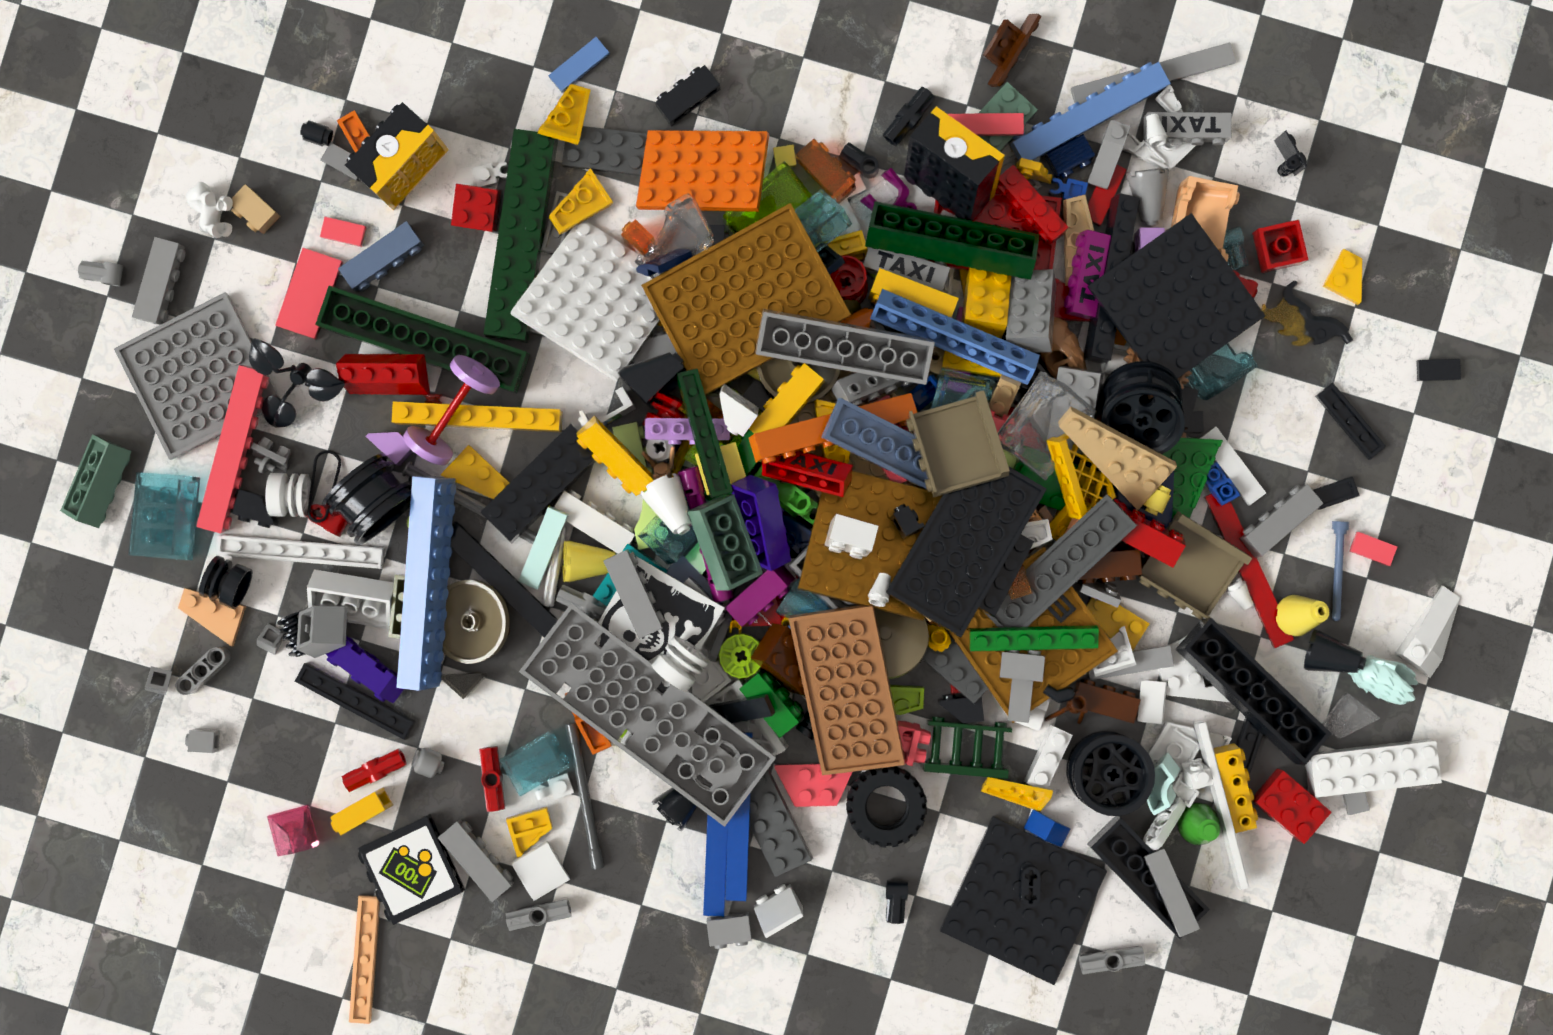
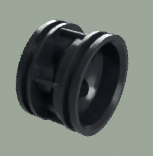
M1137 361L1120 366L1106 378L1100 395L1101 422L1160 454L1169 451L1178 443L1184 431L1185 419L1182 406V388L1173 372L1154 362ZM1143 394L1154 396L1153 400L1149 403L1140 400ZM1127 403L1131 406V409L1123 411L1117 405ZM1159 410H1170L1165 416L1160 417L1156 415Z

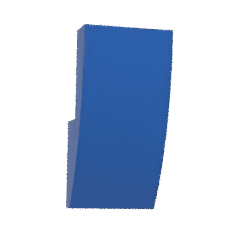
M1218 462L1213 463L1207 475L1205 485L1218 503L1223 506L1239 497L1240 494L1231 479H1227Z

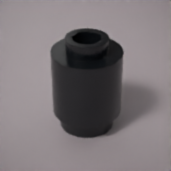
M309 120L307 123H303L300 135H302L304 141L323 147L324 145L328 146L332 141L333 130H330L328 126Z

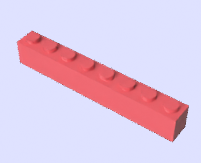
M239 365L196 525L198 528L220 534L225 532L226 529L229 530L232 518L229 516L231 509L233 510L235 505L236 490H239L242 485L243 478L240 475L242 469L245 470L248 458L245 457L247 449L250 450L253 444L251 434L252 430L256 429L258 425L257 411L262 408L264 397L261 396L263 389H267L269 384V377L267 375L260 374L252 367L246 365Z

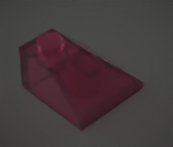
M308 805L267 816L277 856L294 854L319 845Z

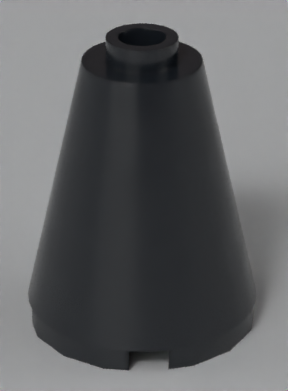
M1320 630L1312 632L1309 641L1310 646L1305 655V670L1358 673L1359 669H1364L1366 657H1363V652Z
M670 788L652 801L653 805L656 803L659 805L657 810L672 825L675 823L679 825L677 828L679 831L685 828L698 807L674 788Z

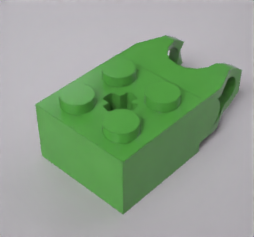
M761 466L754 476L776 484L779 490L778 497L781 508L795 518L800 515L810 524H813L814 520L810 518V513L818 507V503L805 494L807 489L803 486L762 476Z

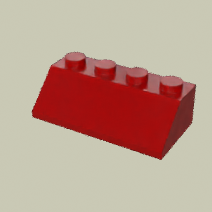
M344 354L336 362L338 379L345 381L344 388L349 394H430L425 354Z

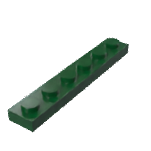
M698 369L677 373L676 379L710 497L714 498L732 493L733 490Z

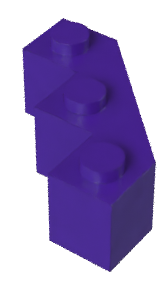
M347 635L346 646L326 653L328 662L344 669L351 675L350 678L358 684H364L375 693L374 696L383 702L388 700L394 704L404 690L397 688V672L386 667L375 655L362 649Z

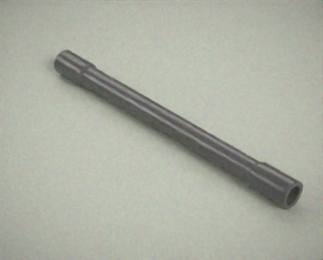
M576 723L565 725L581 802L591 868L595 870L603 868L604 863L595 826L580 745L579 728Z

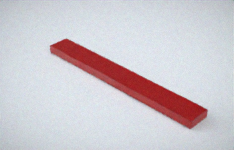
M1212 494L1204 496L1223 539L1252 557L1248 565L1243 564L1239 574L1242 581H1246L1254 607L1273 648L1293 641V636L1285 634L1276 622L1278 603L1257 558L1251 554L1239 539L1244 535V529L1231 501L1221 506Z

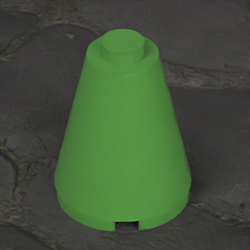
M1193 803L1190 808L1186 806L1177 821L1180 835L1187 842L1194 845L1208 844L1215 840L1220 833V822L1217 813L1213 808L1203 803Z

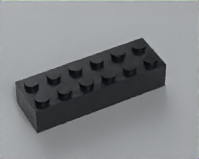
M572 424L556 437L481 511V514L511 544L596 462L591 456L593 452L589 448L585 450L577 442L579 439L576 434L578 430Z
M1115 816L1087 845L1181 939L1182 937L1178 936L1144 856L1152 854L1154 851L1145 844L1122 818ZM1177 876L1198 922L1210 909Z

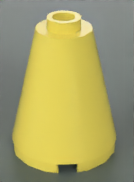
M564 541L562 559H564V565H562L563 581L572 582L608 574L603 561L616 555L615 552L573 541Z
M1289 595L1283 598L1276 608L1278 609L1276 622L1279 628L1285 634L1292 636L1307 634L1329 617V608L1326 603L1300 595Z

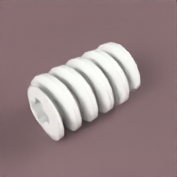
M648 440L646 451L655 462L666 463L669 461L670 449L672 446L674 447V444H668V440ZM663 445L665 451L658 453L657 446L661 447Z

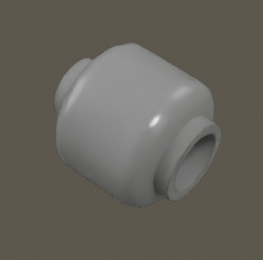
M422 748L421 751H416L411 766H414L415 773L433 778L436 773L440 774L442 772L445 762L441 761V753L429 748Z

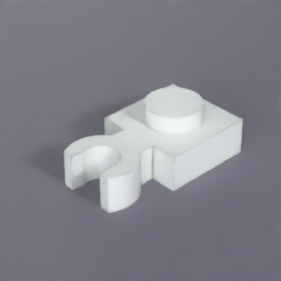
M507 162L499 163L496 168H493L492 163L472 168L476 186L486 188L498 184L497 178L499 177L507 179V173H501L502 168L508 167Z

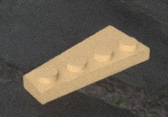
M1085 195L1063 200L1064 223L1069 227L1064 234L1065 286H1068V280L1073 272L1072 259L1076 255L1077 247L1075 243L1077 236L1080 232L1086 230L1094 231Z

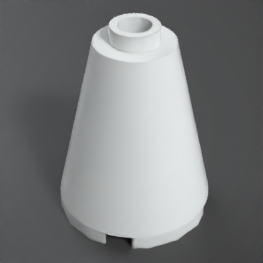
M673 473L674 477L668 478L665 475L649 483L646 486L647 491L645 493L641 491V496L673 534L683 535L690 530L692 524L687 513L689 510L678 474Z

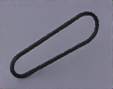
M331 450L319 452L314 459L307 515L310 520L316 523L325 521L330 508L326 510V514L322 519H314L311 516L317 460L319 456L325 453L333 454L337 458L338 467L333 487L337 484L341 468L339 455Z

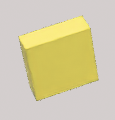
M794 145L773 148L776 169L797 166Z

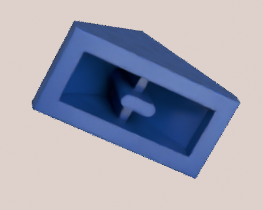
M931 374L927 378L926 385L919 384L909 393H912L916 409L919 412L945 390L934 375Z
M1034 809L1024 826L1026 830L1059 847H1062L1070 831L1069 827Z

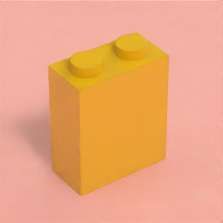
M383 787L331 816V826L341 836L392 807L393 803Z

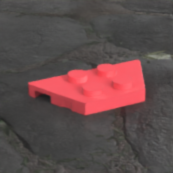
M820 763L775 765V770L795 807L837 806L852 772L822 775Z

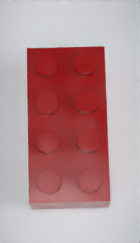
M1115 499L1114 501L1137 524L1121 541L1174 568L1186 547L1185 539L1182 537L1183 534L1175 529H1171V531L1163 527L1164 524L1156 519L1150 521L1144 517L1145 514L1137 509L1131 511L1125 507V503Z

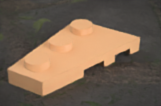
M184 588L178 609L230 646H234L246 606L239 605L236 609H231L221 605L219 598L212 601L209 600V597L204 598L200 596L198 591Z

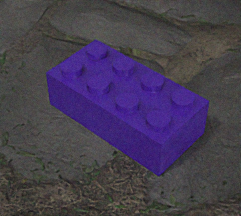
M752 475L732 483V494L735 495L760 566L773 571L791 562L790 547L786 537L787 531L782 517L783 510L780 506L779 490L776 484Z

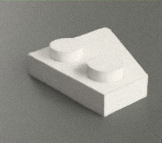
M1125 626L1121 627L1119 632L1110 639L1118 652L1093 668L1096 677L1136 665Z

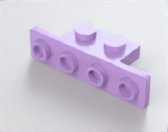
M688 418L645 419L646 440H668V444H681V440H689V445H695ZM712 419L718 440H729L730 432L727 430L728 426L725 425L724 419Z

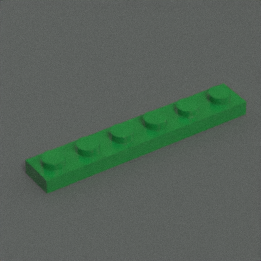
M1098 625L970 628L969 648L970 651L1098 648L1099 628Z

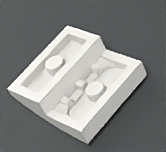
M548 841L511 862L533 901L570 880L568 873Z

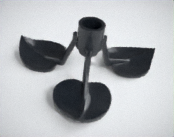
M256 338L252 340L249 362L255 371L263 375H269L273 371L277 374L291 371L290 380L293 384L282 399L276 395H270L262 404L263 416L271 426L275 428L287 427L296 419L294 406L285 402L296 385L305 383L306 386H309V395L315 400L322 402L333 399L343 389L345 381L338 379L327 370L321 368L311 369L306 363H299L297 366L292 365L291 367L280 369L284 365L282 355L268 343Z

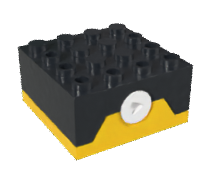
M403 102L392 108L390 116L376 126V131L372 136H368L362 141V147L357 152L351 153L345 164L363 184L393 211L449 150L437 133Z
M936 106L910 135L904 177L910 184L922 189L925 195L936 199L943 208L954 212L957 218L973 221L995 195L1005 155Z

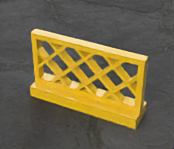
M1066 434L1059 437H1051L1046 441L1069 517L1081 519L1102 499V497H1099L1102 486L1106 487L1107 494L1112 499L1116 498L1111 481L1102 472L1099 480L1093 477L1097 467L1084 453L1082 455L1076 453L1078 446L1074 443L1071 450L1068 448L1066 440L1069 437ZM1075 456L1081 458L1077 469L1074 468L1073 464ZM1086 461L1092 463L1088 474L1082 472ZM1081 475L1086 477L1083 489L1080 488L1079 484ZM1092 480L1097 482L1094 493L1088 491ZM1088 494L1092 496V499L1086 507L1084 500Z

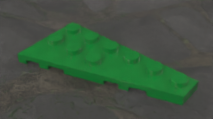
M1180 438L1172 449L1162 454L1171 460H1175L1177 465L1174 470L1172 519L1177 511L1189 518L1191 517L1207 481L1211 465H1213L1216 459L1215 456L1223 440Z

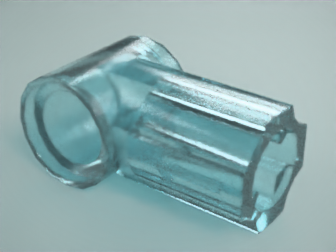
M1239 226L1226 230L1223 249L1228 254V264L1232 270L1241 269L1249 265L1243 247V232Z

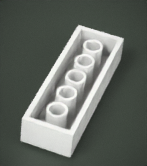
M1430 739L1318 751L1305 765L1308 791L1314 797L1442 783L1437 742Z

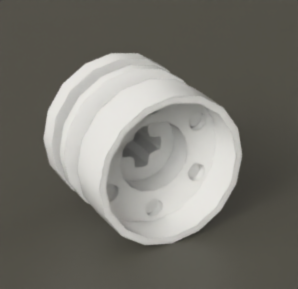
M270 473L266 483L265 494L266 509L269 516L284 517L289 509L292 517H297L298 515L300 517H307L311 488L309 474H301L299 476L297 473H294L289 481L286 473Z
M673 636L670 641L674 646L667 644L665 647L671 656L660 653L652 667L670 684L687 692L696 681L690 672L701 674L703 670L700 666L706 668L709 661L693 644Z

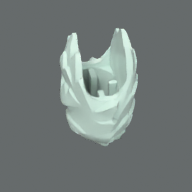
M1368 655L1365 656L1366 663L1363 670L1359 669L1358 673H1348L1359 688H1363L1366 693L1368 691L1371 692L1378 699L1380 698L1386 702L1399 705L1415 700V696L1412 693L1414 689L1410 685L1418 684V681L1414 678L1416 674L1403 663Z

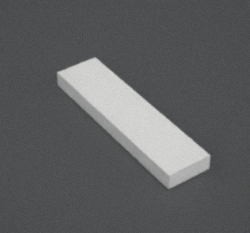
M1214 427L1199 438L1223 440L1216 453L1215 462H1218L1226 477L1231 479L1248 506L1266 494L1265 490L1217 427Z

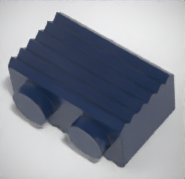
M1082 134L1048 152L1045 155V159L1055 177L1059 178L1062 176L1064 179L1074 173L1073 169L1079 166L1081 169L1089 166L1095 153L1091 149L1085 135Z

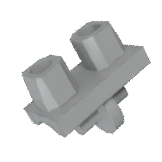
M263 437L258 444L253 443L250 447L253 450L252 455L257 457L254 463L259 465L258 471L262 474L267 470L274 472L276 467L286 472L289 467L290 449L280 446L278 451L274 453L270 451L274 443L266 437Z

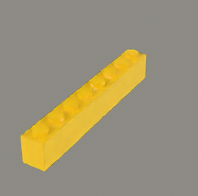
M393 402L392 423L397 425L436 426L450 404ZM460 405L446 427L562 432L563 411L560 409Z

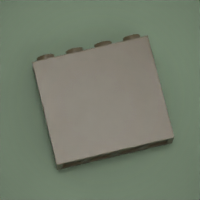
M984 390L976 392L974 397L915 414L909 411V419H906L909 432L913 431L915 439H912L915 452H920L921 459L918 460L922 472H926L928 479H925V485L928 492L932 491L933 497L1009 476L1010 470Z
M1177 511L1166 529L1169 531L1175 529L1182 533L1186 547L1174 568L1148 555L1141 566L1142 575H1138L1141 578L1139 582L1148 588L1154 586L1158 589L1157 593L1166 599L1169 596L1175 599L1174 603L1185 610L1188 607L1193 610L1191 614L1198 619L1211 618L1209 616L1234 577L1244 563L1247 565L1250 563L1252 557Z

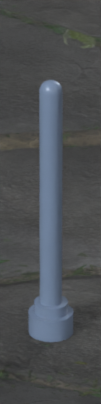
M1332 521V529L1334 534H1336L1332 619L1339 621L1341 618L1344 535L1349 530V522Z

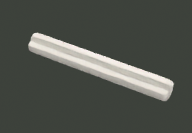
M565 526L548 566L542 602L543 606L553 607L555 602L563 544L567 529Z

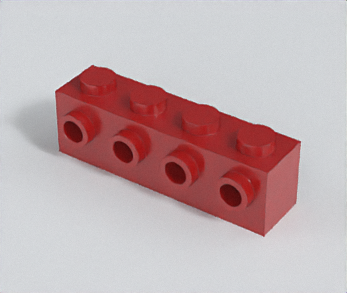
M1014 165L999 176L997 184L999 193L1007 197L1013 209L1022 214L1024 221L1036 230L1039 238L1044 243L1051 246L1066 233L1069 227Z

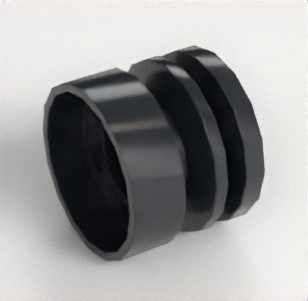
M215 556L203 574L199 586V595L204 598L209 597V600L212 601L219 598L221 605L236 609L243 601L249 589L253 571L241 564H236L232 568L231 560Z

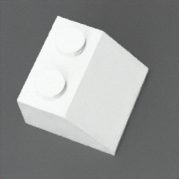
M724 384L719 395L725 425L728 426L727 430L732 434L744 436L758 416L759 407Z

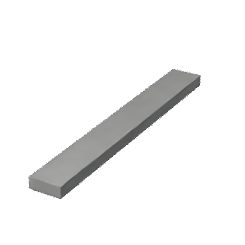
M1229 42L1159 63L1169 81L1172 82L1232 65L1236 60L1231 43ZM1137 68L1071 87L1074 103L1079 102L1081 105L1087 101V96L1095 92L1099 95L1105 91L1104 87L1113 82L1117 85L1123 82L1122 77L1131 72L1135 75L1141 72V69Z

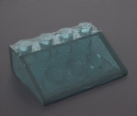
M136 472L129 555L193 560L200 477Z

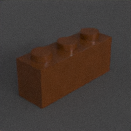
M1083 679V682H1076L1074 691H1079L1080 695L1085 697L1088 711L1134 724L1141 699L1135 698L1136 693L1124 690L1123 694L1115 692V687L1103 685V688L1095 686L1096 682Z

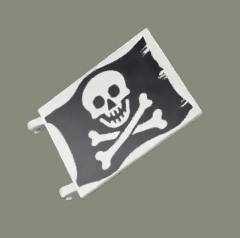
M636 556L638 560L636 567L638 572L642 571L645 575L647 583L644 585L647 591H652L656 603H654L656 611H661L665 622L662 623L664 627L639 639L617 591L598 623L652 664L660 653L671 656L665 647L667 644L674 646L670 641L673 636L690 642L700 650L725 607ZM602 633L595 643L603 647L610 637ZM664 679L657 690L664 694L670 683Z

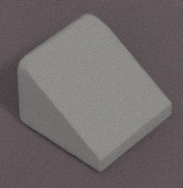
M267 623L257 638V646L275 655L286 633H280V629Z

